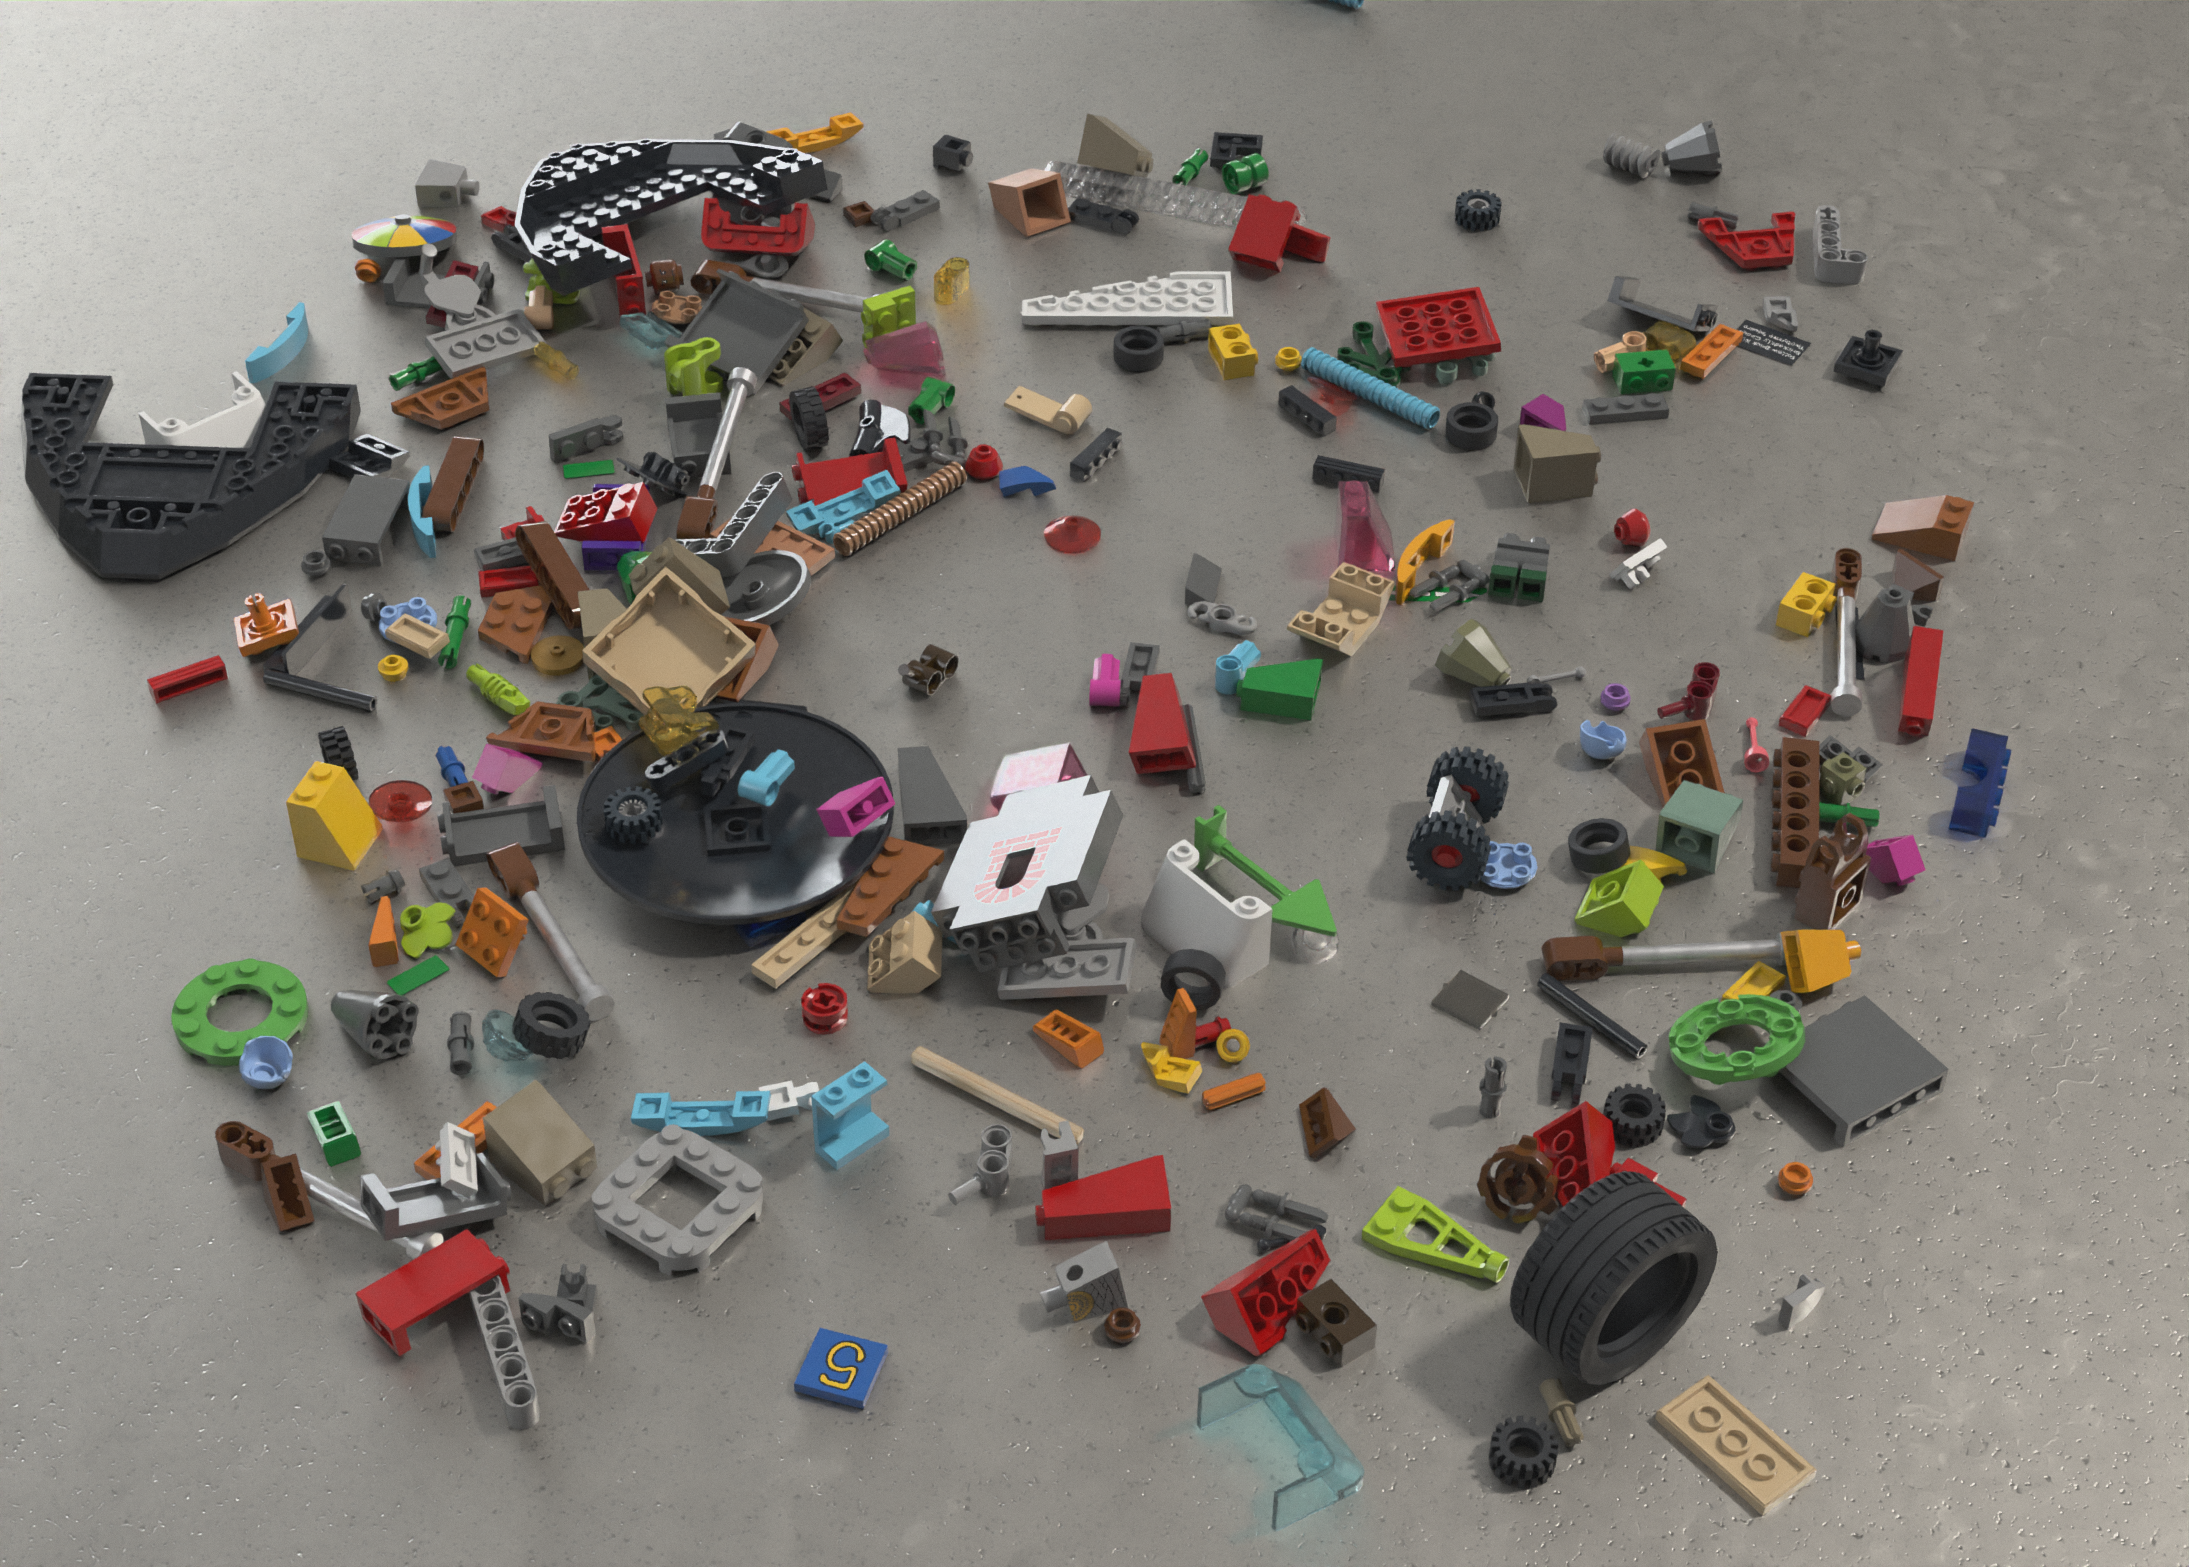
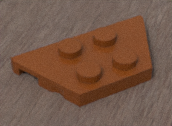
M483 366L391 403L392 412L438 429H444L489 411L486 368Z
M542 585L495 593L478 628L479 639L489 645L496 646L498 650L506 654L511 651L519 655V661L528 664L532 648L538 643L554 607Z
M537 701L528 707L524 713L507 722L509 725L508 729L499 735L492 732L486 737L488 744L515 751L594 762L595 760L594 716L590 708Z

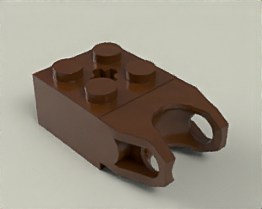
M1848 813L1835 824L1829 839L1825 835L1814 842L1805 867L1799 876L1801 886L1794 899L1796 904L1794 918L1814 930H1834L1861 904L1872 858L1866 855L1868 832L1864 820ZM1846 822L1853 824L1857 828L1858 836L1847 833Z

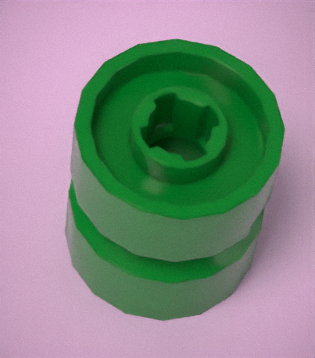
M1254 153L1243 157L1240 161L1237 159L1224 164L1222 167V178L1227 190L1231 194L1236 195L1250 188L1253 189L1265 185L1269 179V171L1263 157L1260 154Z

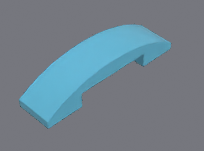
M299 302L286 316L288 327L269 348L258 346L245 360L249 383L254 384L274 375L299 354L308 336V322L304 303Z
M427 465L418 471L411 483L408 494V506L414 538L421 550L430 558L436 557V544L432 517L422 518V506H425L433 487L430 467Z
M888 470L863 479L861 488L816 506L812 501L806 502L787 510L786 515L796 530L806 535L819 533V526L825 522L839 526L850 520L854 522L860 520V518L899 495L900 488Z
M736 1091L735 1101L672 1102L670 1093H636L631 1122L640 1127L662 1132L665 1126L674 1124L699 1136L739 1132L767 1121L771 1093L770 1091Z

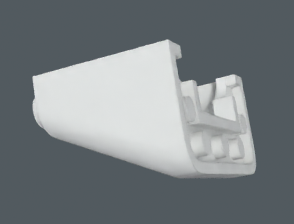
M1184 839L1172 846L1167 852L1142 911L1141 926L1149 936L1171 954L1183 949H1196L1213 955L1223 965L1226 972L1223 989H1228L1269 964L1272 908L1254 896H1243L1232 903L1226 900L1190 871L1198 865L1199 851ZM1199 976V977L1202 978L1206 983H1208V984L1210 985V983H1209L1205 978Z

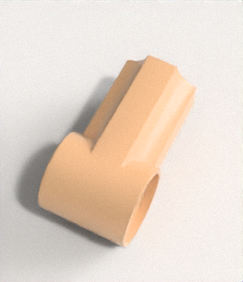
M536 286L530 292L529 304L525 306L524 315L536 330L554 328L553 292L548 290L546 286Z
M1637 331L1627 332L1623 335L1622 342L1594 352V361L1597 369L1601 373L1613 370L1615 354L1646 351V336Z

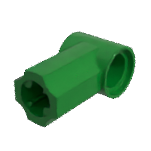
M888 239L879 242L864 253L865 262L873 271H879L883 268L908 281L913 278L917 270V261L898 252L895 244Z
M927 377L921 386L920 394L908 406V415L912 417L915 423L923 425L925 423L924 409L935 414L941 407L948 408L952 404L955 397V385Z

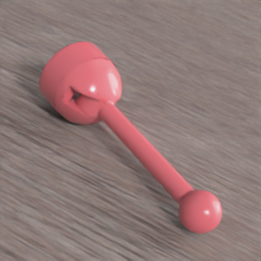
M1750 717L1746 720V726L1750 729L1752 747L1745 752L1744 764L1750 772L1759 773L1768 768L1769 755L1765 748L1758 746L1756 735L1758 721L1756 718Z

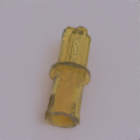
M543 341L534 346L535 355L546 362L550 370L558 371L567 380H573L577 377L579 366L567 359L562 351H556Z

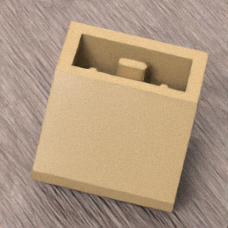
M913 911L905 918L896 921L883 934L874 937L869 944L867 990L871 993H919L941 977L942 933L939 927L916 911Z

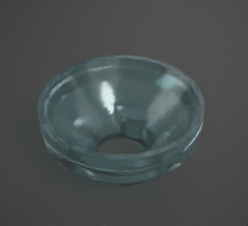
M492 1009L482 1021L483 1043L486 1045L487 1051L496 1059H501L505 1062L529 1059L534 1053L523 1048L522 1044L516 1041L515 1035L512 1033L515 1017L502 1010Z

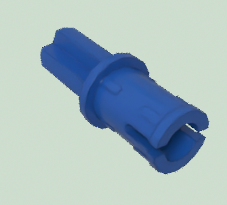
M440 746L435 756L442 768V778L448 781L450 787L467 783L468 780L464 774V764L458 761L452 747Z

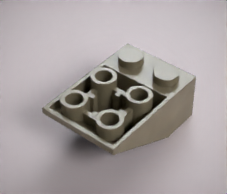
M804 308V312L809 319L808 323L768 376L769 379L781 386L787 385L826 362L844 341L832 323Z

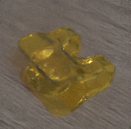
M656 686L644 689L642 697L650 709L645 716L640 718L639 726L660 754L666 756L710 730L719 729L718 722L711 714L707 712H693L696 709L697 696L690 687L677 686L665 688ZM707 726L705 730L701 732H696V730L702 729Z

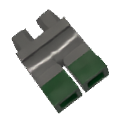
M1506 533L1503 538L1498 539L1495 558L1490 572L1488 595L1514 598L1517 576L1520 575L1517 599L1543 602L1550 544H1547L1546 539L1543 537H1534L1529 542L1519 540L1520 537L1517 534ZM1497 582H1507L1511 586L1509 588H1499L1495 584ZM1533 585L1539 588V591L1528 592L1524 587Z

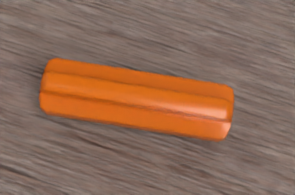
M1257 1072L1202 1092V1102L1207 1110H1212L1261 1093L1266 1089L1265 1079L1261 1073Z

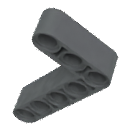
M772 472L763 476L717 538L678 539L675 541L718 569L721 577L736 575L745 567L792 501L783 474Z

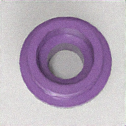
M1617 683L1607 685L1600 696L1602 705L1614 711L1627 708L1631 700L1628 689L1624 685Z

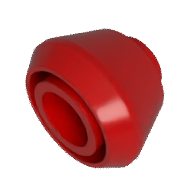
M981 444L971 450L965 469L975 479L990 480L1002 471L1003 463L995 448L987 444Z
M1635 508L1630 509L1617 519L1614 526V534L1617 540L1621 541L1624 545L1641 547L1650 538V524L1643 512Z

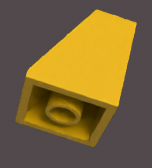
M315 761L286 801L296 854L299 858L355 871L383 830L382 824L344 767Z

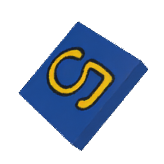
M819 1328L794 1382V1391L864 1409L888 1355V1345Z

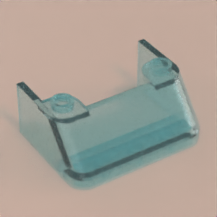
M1251 1364L1198 1389L1197 1426L1200 1430L1263 1400L1300 1448L1297 1466L1304 1477L1274 1491L1271 1527L1275 1532L1357 1493L1362 1488L1364 1481L1363 1465L1297 1380L1266 1366Z

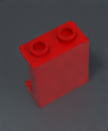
M1249 194L1228 249L1232 259L1281 272L1284 264L1281 256L1294 222L1299 221L1301 217L1297 206L1286 200L1282 202L1274 201L1263 194L1258 196Z

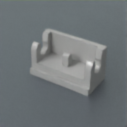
M1068 1121L1059 1122V1135L1061 1136L1059 1139H1051L1046 1128H1043L1041 1131V1142L1044 1147L1043 1171L1041 1173L1043 1190L1078 1180V1146Z

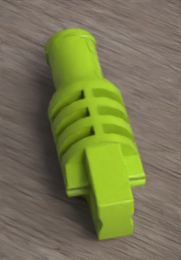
M476 663V666L473 664L468 668L466 678L480 688L481 694L498 706V708L513 715H520L530 707V701L516 686L508 682L500 674L490 673L478 663Z

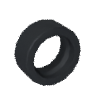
M1130 326L1123 328L1114 337V361L1120 367L1135 372L1156 368L1164 358L1163 336L1151 327ZM1139 346L1149 348L1141 351L1128 349Z
M1466 402L1457 404L1448 411L1445 436L1455 446L1463 449L1478 450L1492 445L1496 440L1498 415L1487 405ZM1472 423L1481 425L1483 428H1466L1460 424Z
M1598 818L1585 821L1573 828L1568 836L1571 862L1577 869L1585 873L1600 874L1616 870L1625 864L1630 856L1627 829L1622 823L1613 819ZM1594 843H1613L1611 846L1606 847L1604 849H1585L1587 846Z
M1183 949L1171 954L1165 962L1160 988L1164 996L1171 1002H1173L1177 989L1184 988L1196 1010H1205L1216 1005L1221 998L1226 972L1222 963L1213 955L1202 950ZM1194 973L1205 978L1210 985L1203 987L1190 986L1182 982L1176 974Z

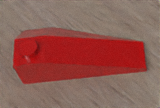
M1587 1101L1533 1133V1137L1537 1138L1538 1148L1536 1150L1542 1152L1553 1163L1547 1179L1550 1175H1555L1558 1178L1557 1197L1563 1207L1588 1186L1610 1175L1615 1151L1612 1121Z
M1312 1229L1223 1280L1203 1294L1201 1298L1216 1330L1253 1355L1258 1356L1284 1337L1287 1332L1285 1328L1292 1316L1296 1315L1297 1298L1315 1287L1331 1260L1317 1230Z

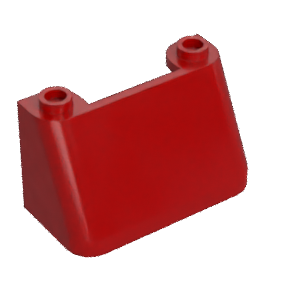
M704 198L701 240L710 251L795 256L800 254L814 238L815 221L808 203H795L794 210L790 214L780 216V227L735 225L730 222V213L720 208L717 198Z

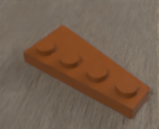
M889 836L880 856L870 869L861 876L836 920L837 929L867 937L891 913V908L898 901L902 902L910 895V889L917 882L922 883L929 876V870L934 865L939 866L944 861V850Z

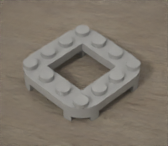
M671 1124L665 1126L662 1132L650 1137L597 1186L591 1196L594 1218L598 1225V1231L605 1238L611 1234L616 1235L658 1261L661 1272L671 1276L673 1270L685 1271L697 1268L698 1272H701L710 1266L709 1256L749 1217L755 1221L762 1213L763 1182L762 1176L749 1164L698 1134ZM682 1168L721 1191V1193L682 1230H679L636 1204L635 1201L669 1169L677 1173Z

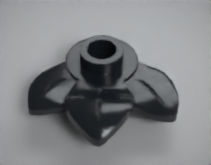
M1691 1096L1690 1112L1667 1115L1670 1127L1678 1134L1683 1135L1681 1144L1689 1147L1703 1148L1713 1142L1725 1143L1730 1141L1735 1135L1736 1128L1732 1117L1722 1112L1717 1103L1701 1096Z

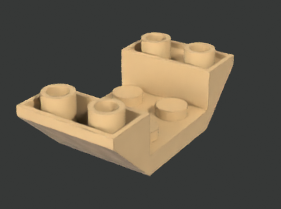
M1343 562L1329 577L1328 596L1313 613L1301 609L1287 625V630L1300 637L1352 656L1378 626L1394 588L1395 581Z

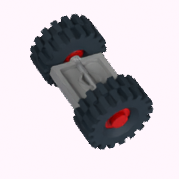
M1464 746L1463 751L1460 752L1458 747L1451 748L1450 754L1445 751L1441 753L1440 759L1437 757L1426 791L1427 797H1430L1431 812L1429 816L1426 814L1421 818L1420 822L1416 823L1407 849L1406 857L1407 861H1410L1409 867L1411 871L1418 870L1417 878L1422 880L1425 877L1428 879L1426 884L1432 887L1434 883L1440 884L1439 889L1446 890L1447 886H1452L1453 891H1459L1461 885L1465 889L1470 888L1472 882L1477 884L1485 872L1491 845H1489L1490 837L1485 835L1486 830L1481 823L1486 824L1490 822L1491 817L1495 819L1499 811L1502 810L1509 787V781H1507L1509 775L1507 771H1503L1504 765L1501 761L1494 763L1495 756L1491 753L1487 757L1484 756V750L1477 748L1476 752H1471V747Z

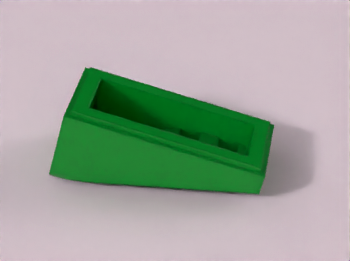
M339 1101L306 1113L329 1166L341 1164L361 1155L356 1134Z

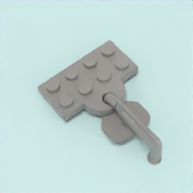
M432 244L422 246L419 277L425 285L424 295L434 308L443 310L447 314L445 331L426 336L425 345L451 379L483 366L488 369L546 351L547 343L520 309L495 315L491 310L477 305L481 290L475 282L465 275H454L439 280L432 271L433 257L437 255V248Z
M1098 883L1090 906L1060 912L1057 921L1070 945L1067 954L1002 968L997 990L1000 1000L1129 993L1137 947L1134 937L1104 939L1102 930L1096 923L1092 922L1107 910L1109 891L1105 885Z

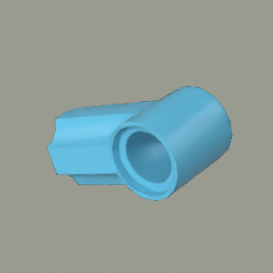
M1245 640L1242 644H1238L1229 655L1217 658L1215 689L1222 694L1236 693L1238 680H1242L1245 677L1247 668L1254 667L1261 658V651L1257 649L1255 643Z
M777 749L776 752H771L755 771L747 770L743 774L738 785V795L761 805L771 806L777 798L779 786L795 769L794 760L783 750Z

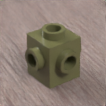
M1844 752L1833 759L1826 760L1820 768L1819 794L1834 805L1845 806L1846 803H1850L1861 796L1865 786L1864 778L1867 768Z

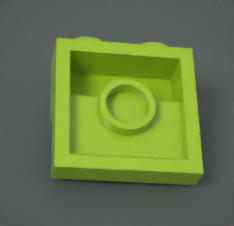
M911 286L863 300L861 320L864 325V334H862V342L864 347L869 349L874 355L898 348V340L916 335L915 290Z

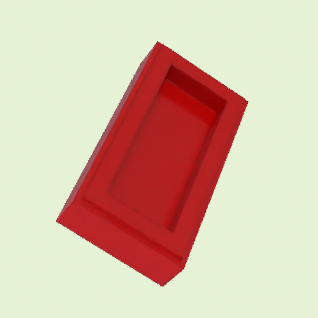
M530 566L478 572L481 598L492 597L495 593L539 586L538 579Z
M1805 685L1780 717L1778 726L1806 737L1831 705V695Z

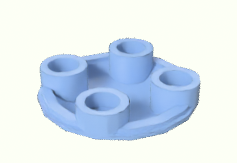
M414 597L409 602L400 603L395 606L388 605L380 610L379 631L385 639H388L385 629L405 613L434 628L437 624L436 612L432 607L426 605V601L422 597Z
M1490 841L1491 850L1485 872L1480 878L1481 881L1492 887L1507 889L1527 884L1535 876L1538 867L1536 858L1532 854V847L1529 844L1523 842L1516 845L1510 843L1498 844L1497 842Z

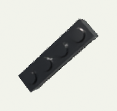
M1293 385L1279 391L1278 404L1280 407L1289 411L1315 432L1324 437L1336 431L1337 417Z
M1107 427L1070 462V476L1083 482L1087 478L1092 477L1094 472L1101 468L1105 461L1111 459L1113 454L1122 448V433Z
M1318 455L1313 464L1312 479L1380 493L1384 484L1385 469Z

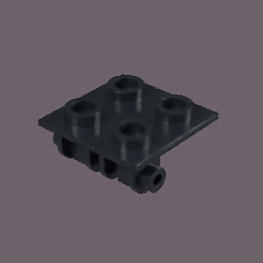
M647 452L643 457L644 463L642 466L618 457L616 458L617 461L625 465L624 471L638 478L641 475L643 478L642 482L655 489L660 488L673 496L676 492L688 495L687 492L682 490L683 485L689 482L687 471L676 466L668 459L663 458L658 453Z

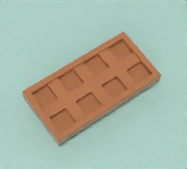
M730 519L711 532L710 538H717ZM780 521L776 522L755 552L759 553L770 550L793 552L803 558L811 576L835 558L834 548Z

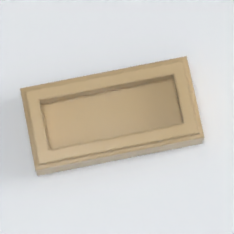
M406 613L385 629L388 639L429 659L450 642L447 633Z

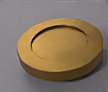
M566 635L544 638L532 648V665L537 671L546 675L560 676L572 673L584 663L582 652L584 646L576 638Z

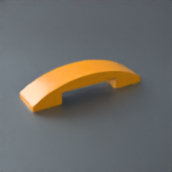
M850 112L830 117V123L827 127L796 134L792 133L787 127L767 132L785 139L794 149L802 153L821 151L846 141L863 128V123Z
M1448 519L1427 528L1408 544L1398 564L1395 592L1396 604L1402 605L1409 597L1410 590L1415 586L1416 571L1427 557L1432 555L1441 558L1453 542L1454 520Z

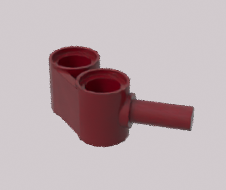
M1709 662L1696 664L1693 668L1691 681L1687 686L1686 696H1683L1680 701L1659 707L1657 709L1659 718L1664 719L1683 712L1691 720L1707 719L1710 716L1717 693L1720 677L1719 668Z

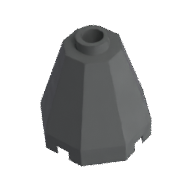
M1712 121L1703 122L1667 143L1665 151L1661 152L1663 166H1668L1670 171L1710 175L1721 173L1722 165L1718 163L1720 151L1715 129L1712 128Z
M1898 588L1881 590L1859 619L1855 628L1856 648L1864 657L1872 659L1873 655L1880 656V662L1887 664L1905 659L1915 623L1910 598L1904 591Z

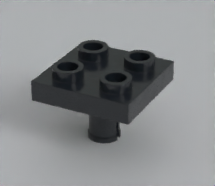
M1867 330L1864 336L1865 339L1852 335L1836 360L1833 372L1843 374L1846 377L1867 381L1872 385L1885 387L1902 359L1903 350L1880 344L1882 333L1877 330Z

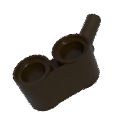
M930 644L922 652L920 662L912 660L908 664H901L898 672L902 675V681L905 685L927 695H933L946 680H949L955 674L959 665V657L956 654Z

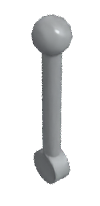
M1579 666L1574 671L1543 677L1531 675L1528 677L1527 683H1543L1574 676L1583 678L1586 675V669Z

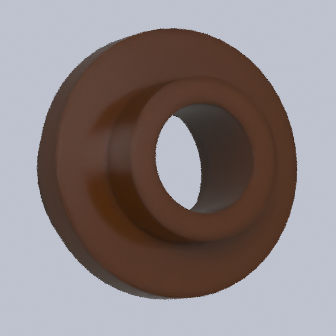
M1128 1308L1114 1309L1106 1318L1104 1324L1106 1335L1116 1342L1134 1340L1139 1335L1141 1328L1139 1318Z

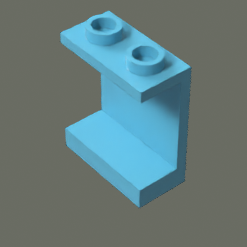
M865 1061L811 1096L815 1152L836 1170H839L890 1136L889 1126L871 1111V1095L885 1087L887 1080Z

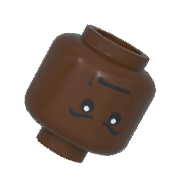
M673 259L653 261L649 266L650 271L645 272L647 287H652L656 295H660L662 291L676 293L679 291L680 285H684L681 264L677 265Z

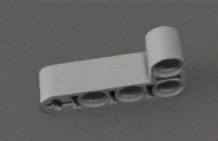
M1830 205L1819 206L1816 210L1813 227L1815 277L1820 281L1830 283H1862L1868 255L1860 250L1842 249L1839 210Z

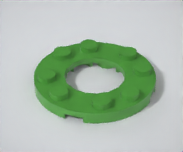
M248 958L242 961L211 966L205 972L192 979L177 996L172 1008L171 1017L175 1037L191 1056L196 1054L207 1058V1062L214 1065L237 1066L239 1065L244 1046L249 1040L259 1036H275L287 1043L296 1032L301 1033L306 1024L309 1009L305 989L297 976L280 965ZM246 989L249 992L250 989H254L262 996L270 997L272 1011L266 1020L248 1030L236 1032L220 1030L210 1024L207 1019L208 1009L216 1004L217 998L221 995L227 996L230 991Z
M1742 994L1738 995L1739 1000L1727 999L1720 1003L1718 998L1712 999L1688 1010L1673 1024L1669 1032L1671 1057L1685 1074L1708 1080L1715 1085L1747 1081L1760 1077H1772L1778 1073V1070L1797 1058L1804 1047L1805 1030L1801 1015L1790 1004L1769 996ZM1749 1024L1759 1026L1770 1035L1769 1041L1765 1046L1755 1047L1754 1053L1750 1051H1737L1726 1057L1725 1052L1715 1055L1707 1050V1046H1705L1706 1039L1712 1033L1731 1025Z

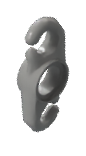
M1200 601L1191 604L1187 610L1191 619L1197 617L1195 611H1204L1205 614L1199 615L1198 619L1201 622H1208L1210 627L1218 632L1246 635L1254 632L1258 626L1257 620L1254 617L1248 619L1249 626L1239 624L1246 621L1247 617L1244 614H1236L1235 609L1227 604ZM1218 616H1225V617H1228L1229 619H1227V620H1219V619H1216V617H1218Z

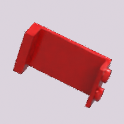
M628 225L601 228L603 245L630 258L632 269L615 275L618 276L615 278L620 323L647 320L643 276Z
M896 438L884 439L883 452L805 464L802 452L796 453V464L792 465L794 481H799L800 488H798L800 505L812 501L816 506L861 488L863 479L888 470L900 488V494L906 491L908 487Z
M466 1229L355 1294L363 1320L400 1357L412 1349L406 1328L497 1275L501 1279L505 1294L510 1292L507 1278L510 1275V1270L501 1256L495 1257L491 1253L487 1243L482 1238L477 1239Z

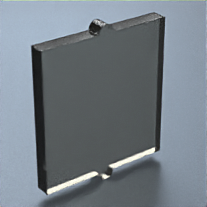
M1460 970L1449 983H1443L1442 990L1434 997L1431 1005L1481 1030L1492 1017L1498 1016V1010L1507 1002L1509 994Z

